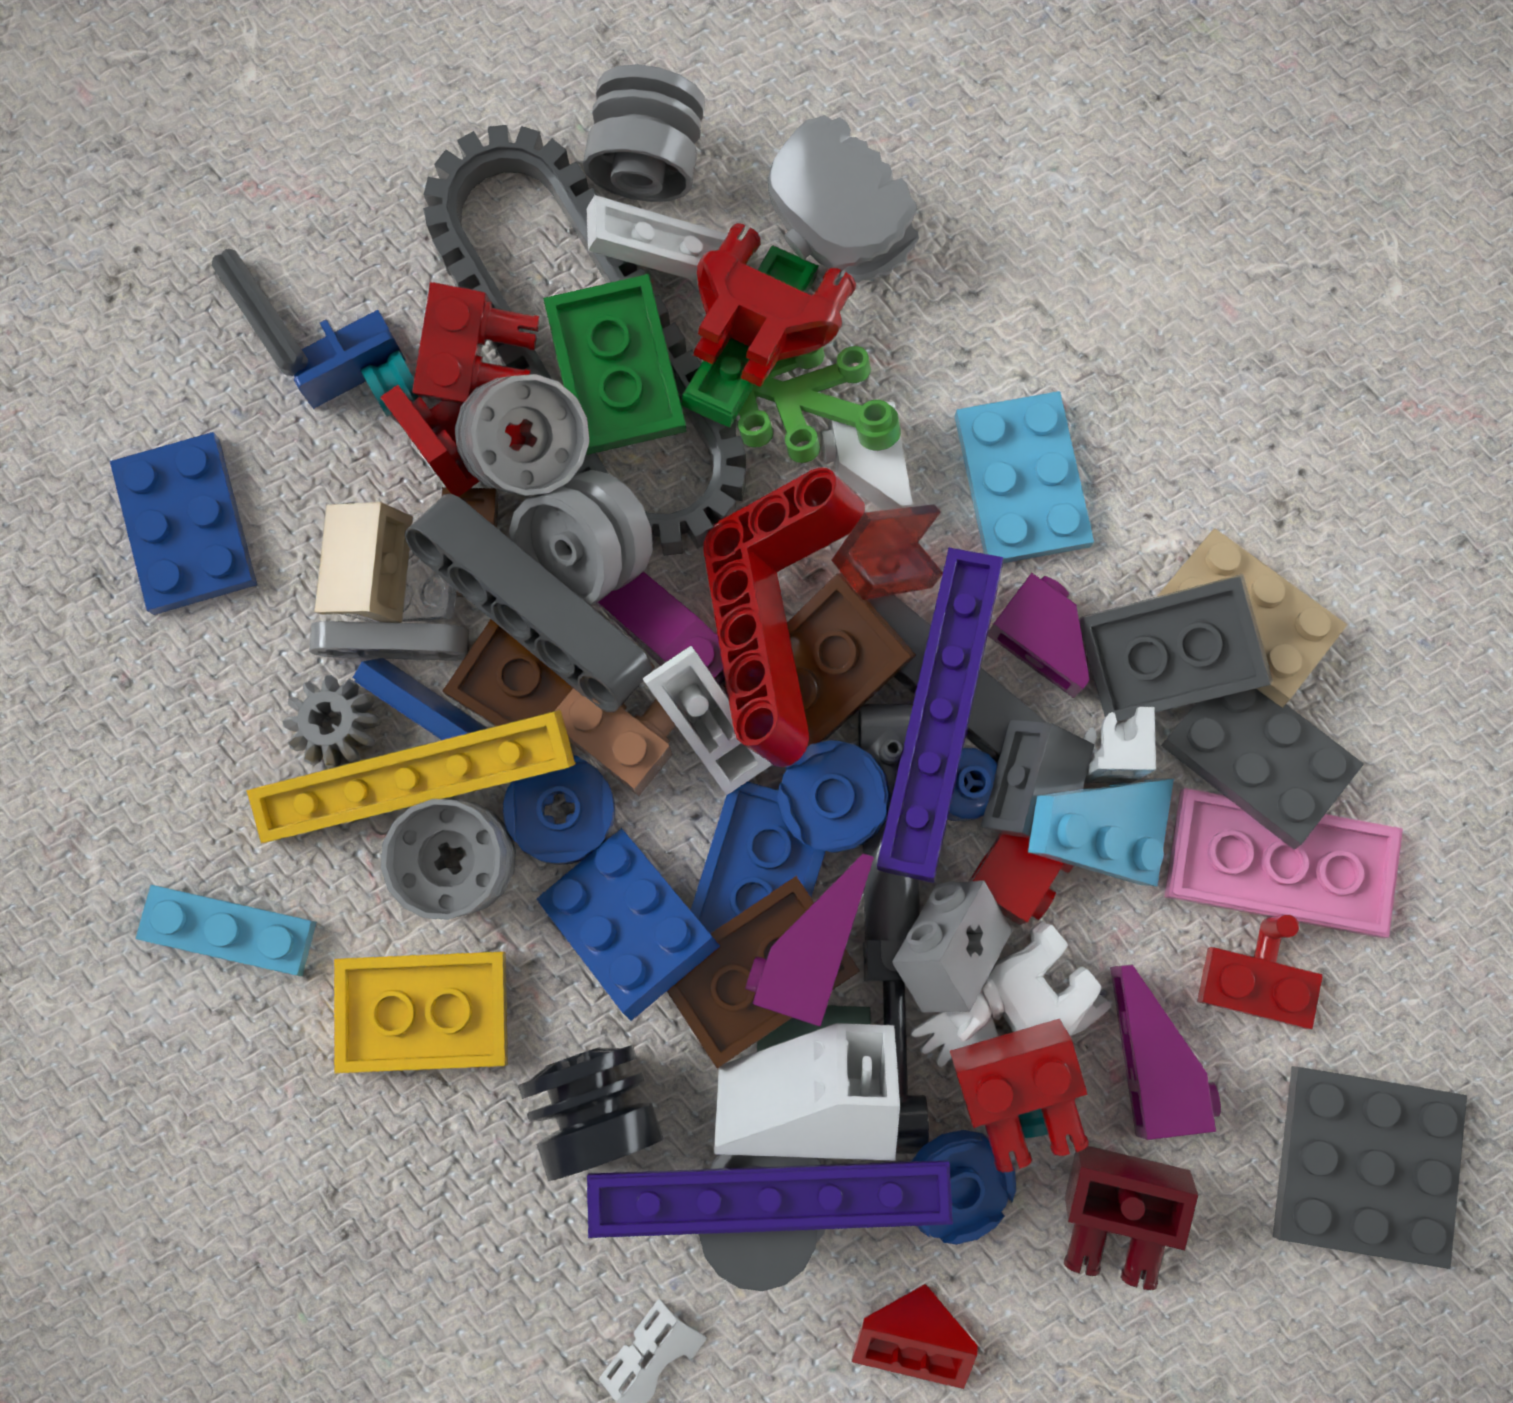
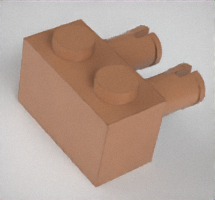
M573 688L555 710H561L569 742L639 797L673 755L667 736L676 725L657 699L653 701L642 716L636 714L633 717L626 711L627 707L624 703L615 712H606Z

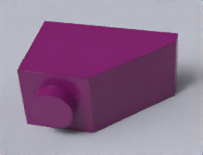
M1031 572L991 626L988 637L1069 696L1075 698L1090 681L1077 605L1068 599L1069 592L1059 582L1047 576H1043L1040 579Z

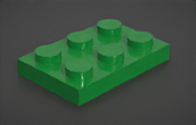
M649 274L543 298L563 385L577 398L587 417L589 445L586 455L687 432Z

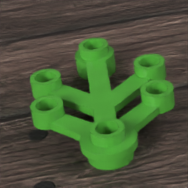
M859 346L843 349L837 356L836 364L786 381L774 379L773 377L796 368L812 369L819 366L825 357L824 349L821 347L807 354L778 360L762 386L754 385L739 412L740 419L738 421V428L744 444L754 448L766 445L773 437V428L768 414L758 409L756 398L760 397L775 402L786 431L785 444L788 455L793 461L798 463L810 462L820 452L817 432L813 427L806 424L802 411L855 427L860 444L866 449L881 451L892 447L900 438L901 428L897 411L883 400H871L864 405H859L820 393V391L846 382H862L870 375L871 366L868 353ZM853 363H860V364L857 365V366H853V367H849V366H848V365L853 364ZM757 426L762 427L757 431H749L750 429ZM800 442H809L805 446H796Z

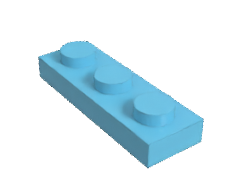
M150 885L135 939L291 975L303 976L317 922Z

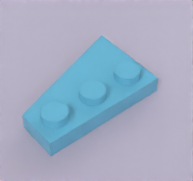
M1155 778L1138 783H1121L1110 785V787L1038 795L1028 852L1138 885L1158 887L1174 779Z

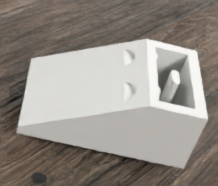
M836 1023L723 1064L719 1067L714 1154L895 1161L900 1098L894 1025Z

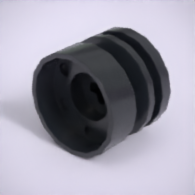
M633 1045L624 1048L598 1047L547 1065L529 1081L518 1085L522 1099L547 1091L551 1101L549 1105L528 1112L529 1122L556 1118L560 1129L536 1144L548 1181L564 1178L606 1164L652 1146L664 1139L652 1103H638L625 1106L622 1094L637 1087L644 1081L642 1072L617 1080L613 1069L615 1066L637 1059Z

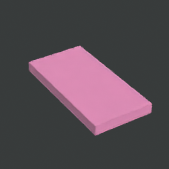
M1184 788L1180 790L1164 897L1266 917L1288 914L1294 916L1299 923L1378 938H1389L1403 828L1325 814L1302 845L1293 850L1226 796Z

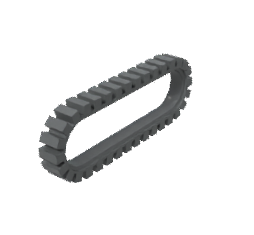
M507 125L489 126V145L484 147L473 131L457 140L463 159L461 160L448 150H445L434 164L439 178L429 176L427 178L423 195L428 207L423 208L426 225L440 261L449 276H452L456 287L486 292L490 302H492V308L511 311L465 234L461 221L463 205L471 190L486 178L504 172L528 175L539 180L553 194L606 283L646 274L642 268L637 270V264L588 251L586 209L594 195L597 194L593 188L589 189L587 178L577 161L569 164L567 150L553 138L543 146L540 131L521 126L516 142L512 143ZM657 295L654 298L680 403H682L683 394L701 363L694 356L692 349L687 352L684 335L676 322L670 324L669 311L660 296ZM489 341L496 355H499L503 366L522 370L530 369L531 375L537 374L552 379L535 350ZM682 406L709 451L713 463V475L704 495L690 507L670 514L649 513L645 511L652 529V545L655 536L660 537L664 556L683 554L681 535L688 533L697 549L704 546L705 537L708 531L713 528L709 519L714 523L719 522L736 512L735 500L743 501L746 486V453L741 436L736 437V420L728 428ZM597 453L585 456L583 465L575 474L589 470L608 473Z

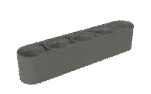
M444 494L405 531V539L408 546L422 562L600 709L606 712L618 710L644 681L643 678L651 673L652 666L650 660L633 641L458 496Z
M871 580L860 592L916 654L894 676V678L915 694L931 625L887 588ZM981 668L966 738L981 751L989 754L998 764L1010 720L1047 722Z

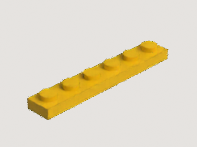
M557 710L255 787L246 791L260 842L266 843L411 807L431 799H444L569 768L575 765L562 712Z

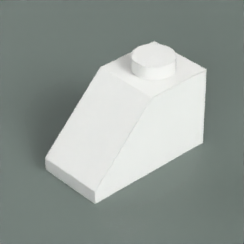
M887 402L889 405L895 408L894 402ZM829 419L828 430L821 431V444L825 463L834 462L836 475L887 514L898 521L909 519L913 502L901 436L892 447L881 451L866 449L860 444L855 427Z

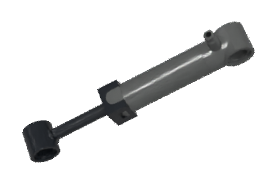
M864 704L858 712L859 747L874 756L886 773L892 799L913 704ZM886 819L876 836L863 844V853L874 857L864 888V981H883L884 1025H894L900 1098L896 1154H917L924 1145L929 1143L927 1099L925 1095H908L905 983L892 961L920 914L919 880L877 871L876 865Z

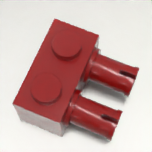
M430 282L412 392L420 397L463 404L476 388L495 378L531 375L530 369L522 370L483 362L481 351L482 345L485 346L487 341L529 348V350L534 351L537 341L536 334L519 330L525 329L538 332L540 315L534 314L533 316L492 308V302H490L486 292Z
M1060 1018L949 1051L973 1128L985 1125L995 1159L994 1164L999 1172L1014 1171L1009 1156L1011 1151L1014 1153L1019 1169L1028 1166L1032 1162V1155L1028 1150L1019 1120L1020 1114L1041 1109L1051 1142V1150L1054 1155L1065 1156L1070 1154L1066 1135H1069L1076 1153L1084 1150L1089 1145L1075 1102L1076 1098L1088 1095L1072 1039Z

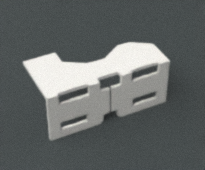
M658 1299L634 1331L636 1339L633 1343L635 1346L633 1344L630 1347L624 1345L600 1376L599 1380L616 1403H647L655 1394L658 1376L665 1366L682 1355L692 1359L707 1337L678 1320L662 1300ZM659 1311L660 1314L658 1315V1317L655 1319V1321L652 1323L649 1329L646 1330L647 1325ZM670 1324L672 1326L671 1330L658 1346L656 1344L657 1340ZM651 1351L654 1356L646 1367L642 1368L640 1363L644 1359L643 1356H646ZM622 1360V1361H623L622 1365H621L620 1368L617 1370V1372L614 1374V1376L610 1379L609 1376L612 1374V1372L614 1371V1369L617 1367V1365H618V1364L620 1363V1361ZM634 1372L636 1377L622 1394L620 1390Z

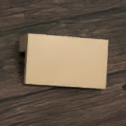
M382 502L326 505L314 612L321 615L359 614L379 622L402 623L410 547L405 539V531L412 525L413 516Z

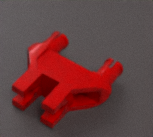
M736 223L730 228L727 237L719 249L706 252L697 266L698 287L706 317L699 326L698 335L702 336V338L695 347L694 356L714 364L729 340L733 338L749 346L746 358L750 360L743 369L741 378L761 387L778 360L810 353L825 346L836 337L842 327L840 311L855 291L856 282L850 274L845 272L839 284L835 285L834 283L839 277L841 269L830 268L823 276V280L816 292L811 296L749 267L746 264L760 247L761 238L750 227L743 239L739 240L745 230V225Z

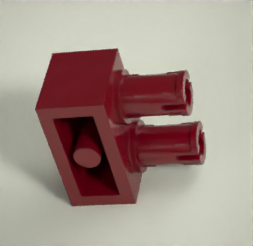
M1087 1146L1084 1150L1077 1153L1075 1151L1065 1193L1068 1222L1074 1223L1068 1252L1064 1258L1065 1267L1080 1274L1084 1258V1265H1086L1085 1274L1088 1276L1099 1275L1108 1232L1131 1237L1124 1269H1122L1120 1276L1122 1281L1137 1288L1141 1278L1144 1280L1142 1285L1144 1290L1157 1289L1158 1275L1165 1246L1184 1251L1186 1249L1199 1196L1191 1171L1092 1146Z

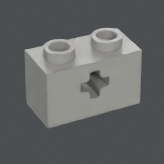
M949 881L939 883L930 894L928 901L908 932L892 963L922 1012H970L1012 929L985 881Z

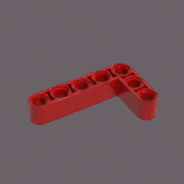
M823 467L810 470L723 518L708 531L703 546L735 736L743 745L778 767L790 766L802 757L809 743V732L777 572L850 534L861 523L865 513V504L861 497L833 471Z

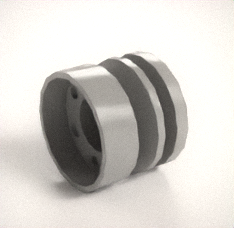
M537 374L495 378L476 388L461 406L455 425L457 452L468 472L485 486L525 496L550 493L568 483L583 465L589 445L587 417L577 398L558 381ZM522 423L520 433L526 437L525 443L523 445L513 444L509 447L512 438L509 434L505 433L506 426Z
M431 799L411 806L392 823L382 843L381 870L388 891L403 908L423 918L449 920L488 908L504 894L514 874L516 849L504 822L494 811L475 802ZM449 846L452 849L463 848L465 850L466 856L460 860L462 870L458 867H446L444 860L451 856Z

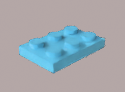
M1051 392L956 410L954 417L983 553L1003 557V563L1090 548L1094 543L1061 392Z

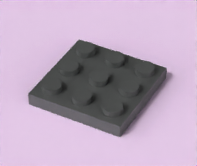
M1292 1066L1272 1237L1282 1241L1451 1269L1467 1095Z

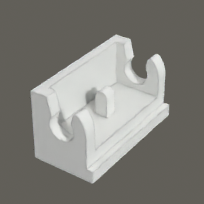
M1155 707L1136 708L1135 715L1126 722H1117L1115 713H1109L1103 720L1101 727V748L1097 750L1094 745L1085 783H1133L1155 771ZM1090 728L1085 733L1083 739L1095 744L1097 738L1095 729Z

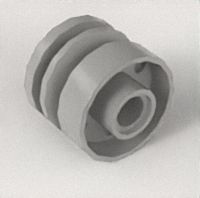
M635 64L617 66L605 71L599 78L596 87L597 101L593 105L592 110L594 125L588 133L583 161L585 174L594 184L610 193L633 200L663 202L684 197L692 189L697 160V151L694 144L700 139L701 121L705 111L704 94L696 84L682 75L660 67Z

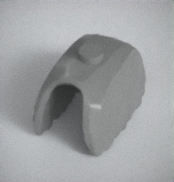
M826 115L815 119H808L800 125L774 158L768 176V192L771 204L788 231L784 235L786 242L801 259L805 260L811 255L819 264L829 269H841L840 278L847 272L857 283L862 280L874 281L878 276L890 275L894 268L906 263L907 255L917 244L919 234L912 226L913 218L918 209L917 204L910 196L907 183L902 178L893 180L891 167L889 164L882 162L880 152L868 148L867 141L859 140L857 137H850L851 129L842 118L839 117L831 120Z

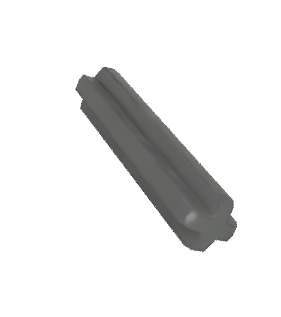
M225 249L222 254L215 255L212 259V267L282 373L286 376H293L298 370L305 369L308 364V358L237 252L233 249Z

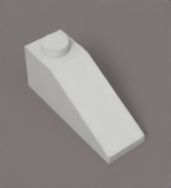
M692 646L643 678L650 691L726 795L773 765L737 740L732 723L729 699Z

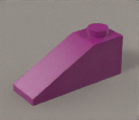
M644 571L635 580L618 590L611 591L606 597L596 602L660 666L692 646L717 683L721 685L725 681L718 636L697 615Z
M863 853L770 948L767 959L755 956L745 987L746 990L756 993L752 1004L821 1026L871 869L873 856Z
M1133 964L1110 967L1135 1135L1146 1140L1216 1132L1214 1117H1219L1221 1114V1102L1215 1083L1208 1082L1207 1072Z

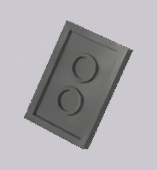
M1243 574L1079 618L1083 642L1104 716L1106 717L1109 713L1113 712L1117 721L1130 719L1135 715L1136 708L1155 707V712L1268 686L1273 682Z
M1258 689L1195 703L1161 745L1293 850L1302 845L1364 765L1363 762L1287 704L1282 708Z

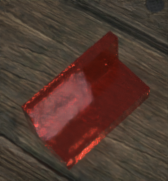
M933 504L864 512L831 561L863 600L933 588L943 572L918 542L941 511Z

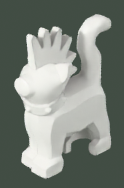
M1041 921L1030 929L1031 943L1018 952L1003 957L995 963L970 1012H940L911 1031V1036L921 1037L932 1033L921 1046L920 1052L924 1054L929 1053L943 1044L936 1059L937 1066L942 1067L951 1058L950 1050L998 1037L993 1019L1000 1020L1001 1015H1003L1013 1032L1060 1018L1067 1032L1072 1036L1087 1029L1112 1006L1107 999L1099 994L1102 986L1091 972L1084 967H1079L1069 975V986L1063 992L1056 994L1043 978V975L1059 959L1068 944L1052 924H1046L1044 921Z

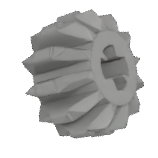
M333 675L325 676L321 691L311 681L304 682L303 690L308 698L304 702L295 697L288 699V705L298 711V715L288 717L282 721L284 728L296 732L288 742L289 747L294 751L305 750L304 761L312 766H315L323 759L327 768L337 767L341 763L342 754L351 763L360 761V755L355 746L360 742L364 746L372 748L375 740L364 733V730L380 725V718L378 716L366 713L375 703L372 696L368 693L358 695L359 684L351 679H348L340 686L338 680ZM334 712L341 717V724L339 727L332 724L335 731L329 733L322 728V724L325 718L331 721L329 714Z

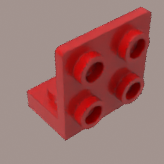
M396 385L380 397L452 495L459 497L480 482L468 472L457 452L455 425L463 404L441 401L429 409L421 397L411 403L399 385ZM522 423L506 426L505 433L509 434L512 438L509 447L513 444L523 445L525 443L526 437L520 433Z

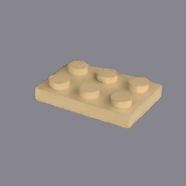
M1214 528L1157 596L1243 574L1273 679L1271 685L1256 689L1283 708L1348 624Z

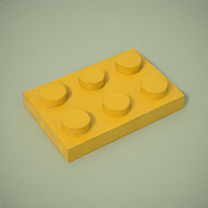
M506 952L334 959V1073L508 1065Z

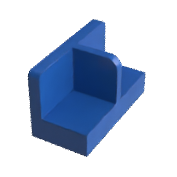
M379 310L337 331H334L328 320L325 319L320 322V325L326 337L302 349L308 358V364L305 369L298 370L294 375V382L311 407L315 409L366 382L360 369L368 365L380 366L387 362L388 355L396 350H399L404 361L406 359Z

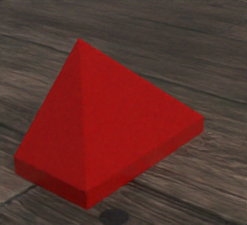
M924 1284L863 1319L851 1362L964 1389L977 1357L978 1345L931 1289Z

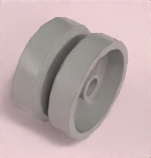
M595 470L577 473L568 483L552 492L536 494L526 499L514 511L509 528L510 540L589 606L606 597L611 591L618 590L635 580L647 568L653 551L652 529L642 504L624 483L611 474Z

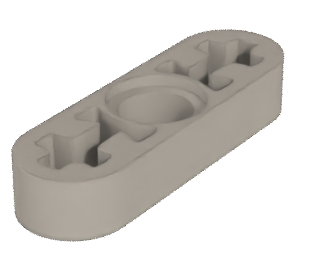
M319 621L311 624L309 652L333 658L463 660L468 653L469 629L450 624Z

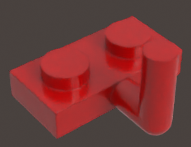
M1288 914L1264 919L1260 925L1254 957L1215 947L1208 948L1197 1002L1312 1030L1323 974L1277 963L1281 938L1293 937L1298 933V920Z

